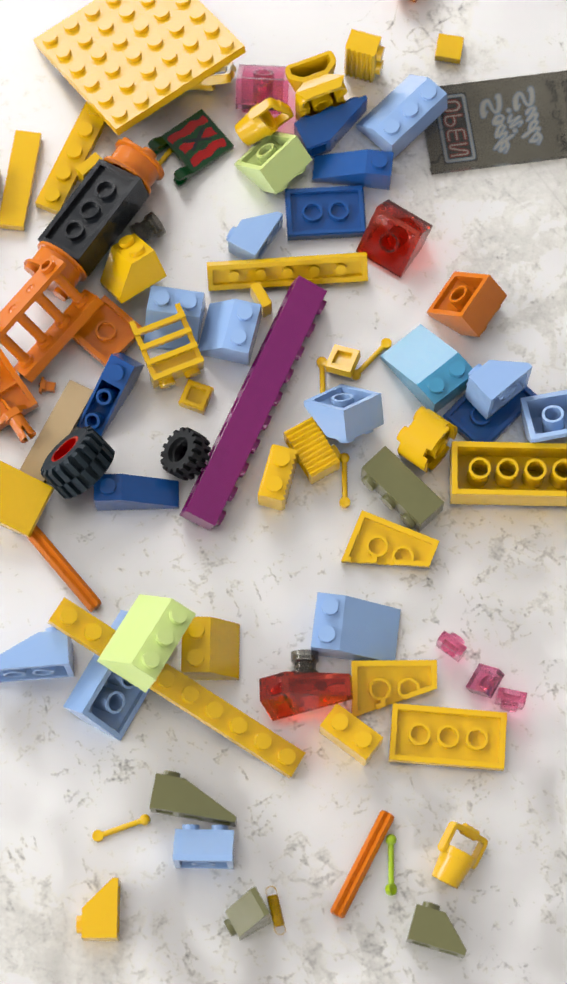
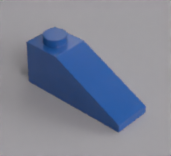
M366 149L316 155L312 182L348 186L363 185L366 188L390 190L394 152Z
M104 474L94 484L95 507L97 511L179 509V481L128 474Z

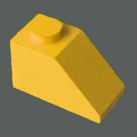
M112 878L82 907V915H77L76 932L81 933V938L84 941H119L121 884L119 878Z

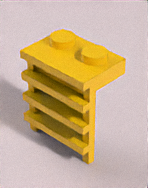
M180 303L175 304L178 314L139 329L134 320L129 322L148 368L149 379L153 388L158 386L161 389L170 387L176 383V379L184 376L186 379L193 378L201 373L200 370L204 369V358L200 353L197 341H195L192 329L188 324ZM178 321L182 322L183 329L145 344L143 343L142 335ZM187 335L189 344L150 359L147 353L148 350Z

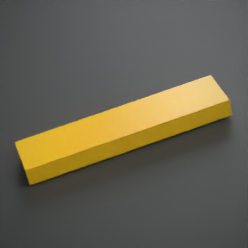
M15 130L0 208V228L25 231L42 141L41 133Z

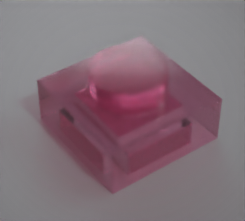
M444 630L437 639L436 646L457 662L465 655L467 649L464 645L465 641L453 632L449 634Z
M479 663L466 688L471 693L492 698L505 674L498 668Z
M499 687L494 704L500 705L502 710L517 712V709H523L527 693Z

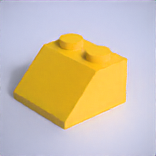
M133 233L123 236L118 243L111 247L100 283L122 304L167 275L155 250Z
M194 617L182 636L181 673L192 680H239L240 624L214 617Z

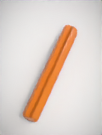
M36 525L30 538L27 537L84 606L90 612L95 611L100 607L101 600Z
M384 810L380 811L331 907L330 912L333 915L342 919L345 917L394 820V816Z

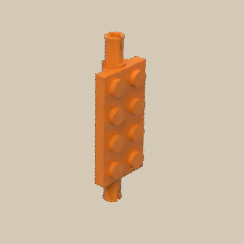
M0 349V431L10 425L19 437L20 442L26 443L28 439L24 431L30 439L35 437L36 432L24 416L39 407V405Z

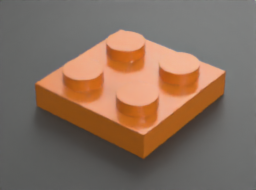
M106 295L100 299L103 304L72 337L76 343L104 367L111 354L124 353L136 341L129 324L134 319ZM135 321L137 328H141L142 326Z

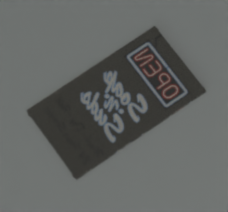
M567 70L439 86L447 93V109L424 130L432 175L567 158Z

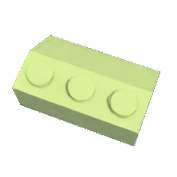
M139 594L97 662L146 693L157 679L196 613L172 598Z

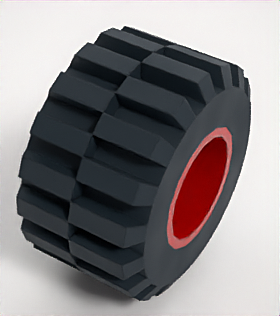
M82 427L66 436L54 447L41 467V475L63 498L70 499L88 490L105 474L114 459L115 451L93 427Z

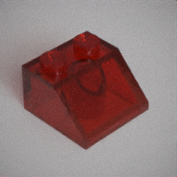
M388 199L377 206L356 252H366L369 260L401 278L422 249L433 225Z

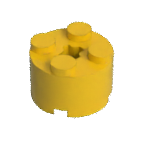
M421 406L416 411L410 426H404L397 435V440L400 442L397 449L398 454L427 473L428 468L433 470L444 459L450 449L447 443L450 438L455 440L458 429L431 409Z

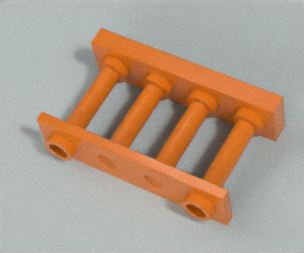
M51 255L40 264L37 272L0 312V343L18 360L14 367L15 371L31 383L103 304L98 296L86 289L80 293L61 273L67 264L54 255ZM53 281L73 300L63 313L43 294ZM35 301L55 320L45 333L25 314ZM16 322L37 340L27 353L6 334Z

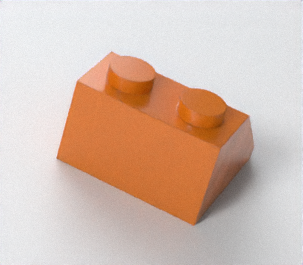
M454 271L426 313L461 335L480 337L494 314L500 309L507 295L491 275Z

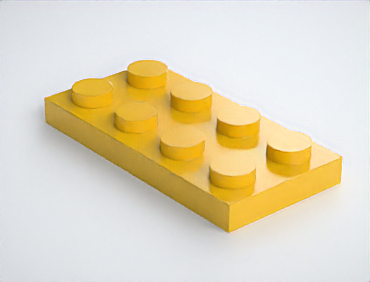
M393 703L389 762L504 771L507 713Z

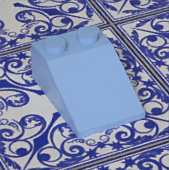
M318 592L311 655L348 660H395L401 609L350 596Z
M55 627L46 628L45 632H38L0 654V683L75 677L73 643L70 637Z

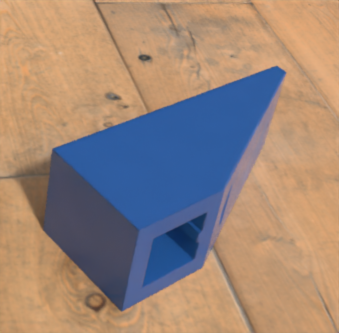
M367 96L352 97L344 104L336 107H327L318 114L304 116L294 123V135L299 138L311 158L328 153L336 146L367 111Z
M122 352L111 354L77 427L91 426L102 437L133 390L144 364Z

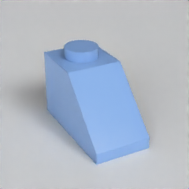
M277 211L241 220L238 226H233L227 235L228 252L242 260L261 259L283 226V214Z

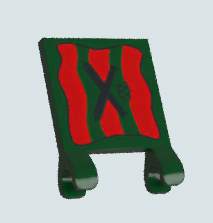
M202 109L162 136L153 138L148 142V147L156 155H159L168 146L184 164V167L174 172L173 181L179 187L187 183L193 175L234 148L232 142Z

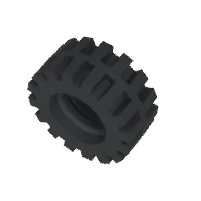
M182 427L179 431L175 430L173 436L169 435L167 438L168 442L163 445L165 449L161 451L160 455L163 457L160 460L163 465L162 468L184 481L192 480L195 478V475L199 476L201 474L202 468L205 469L207 466L205 462L210 459L208 455L211 452L210 442L205 436L188 427Z

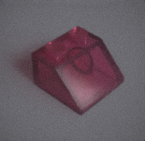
M239 64L236 78V109H241L242 112L248 113L254 105L270 97L289 104L290 83L285 75L286 66ZM273 108L269 109L271 114H281V112Z

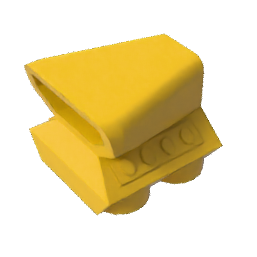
M326 51L286 66L285 75L295 91V119L299 120L307 115L313 116L327 107H336L346 102L344 95L347 93V88L344 84V75L334 74L336 58L332 51Z

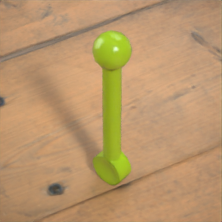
M393 834L387 835L385 839L388 844V884L385 887V892L389 896L397 893V886L394 884V844L397 838Z

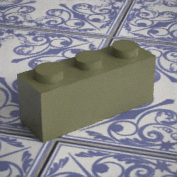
M386 446L362 467L361 480L363 484L371 491L375 489L382 496L381 500L390 510L395 509L401 515L400 518L403 523L410 529L414 527L420 532L443 510L444 501Z

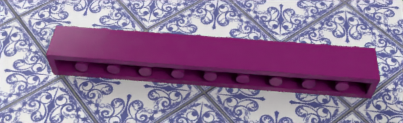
M298 276L291 283L209 453L210 459L205 462L207 466L205 469H201V474L198 476L180 516L206 530H210L216 525L220 526L226 515V511L223 510L226 502H231L238 490V487L235 486L238 477L242 478L249 467V463L246 462L250 453H255L261 441L257 437L261 429L264 431L269 425L272 416L268 414L272 406L276 407L283 395L280 389L283 383L287 384L292 377L294 370L291 369L294 360L298 361L305 349L302 343L305 337H310L316 326L313 320L316 314H321L327 301L323 299L327 290L301 276Z

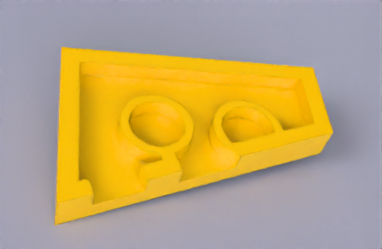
M362 510L341 563L429 568L439 545V540Z
M351 660V714L355 717L437 689V660Z

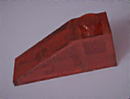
M285 671L259 679L260 702L272 721L353 699L352 677L350 674Z

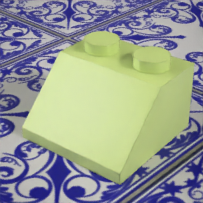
M275 132L271 136L258 141L234 165L261 190L277 194L284 191L288 187V183L295 176L302 174L306 170V166L312 161V158L296 135Z

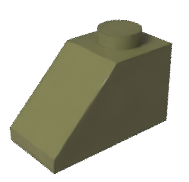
M423 901L422 905L417 904L406 942L464 958L466 948L446 912L439 911L440 906L434 903Z

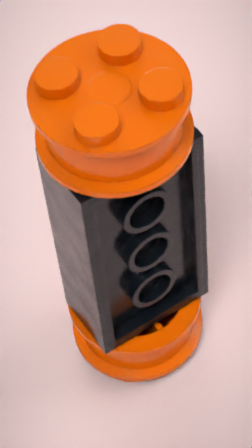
M126 137L119 139L115 144L116 150L113 154L97 161L40 235L37 245L38 251L32 259L24 261V269L33 276L39 269L40 264L51 255H54L67 264L61 273L74 287L78 282H84L148 199L154 182L162 180L164 177V170L155 159L157 155L153 150L148 147L142 148ZM54 281L47 287L60 300L65 302L67 299H71Z

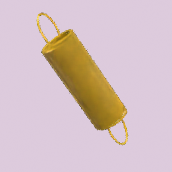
M278 894L267 895L274 931L275 926L284 925Z

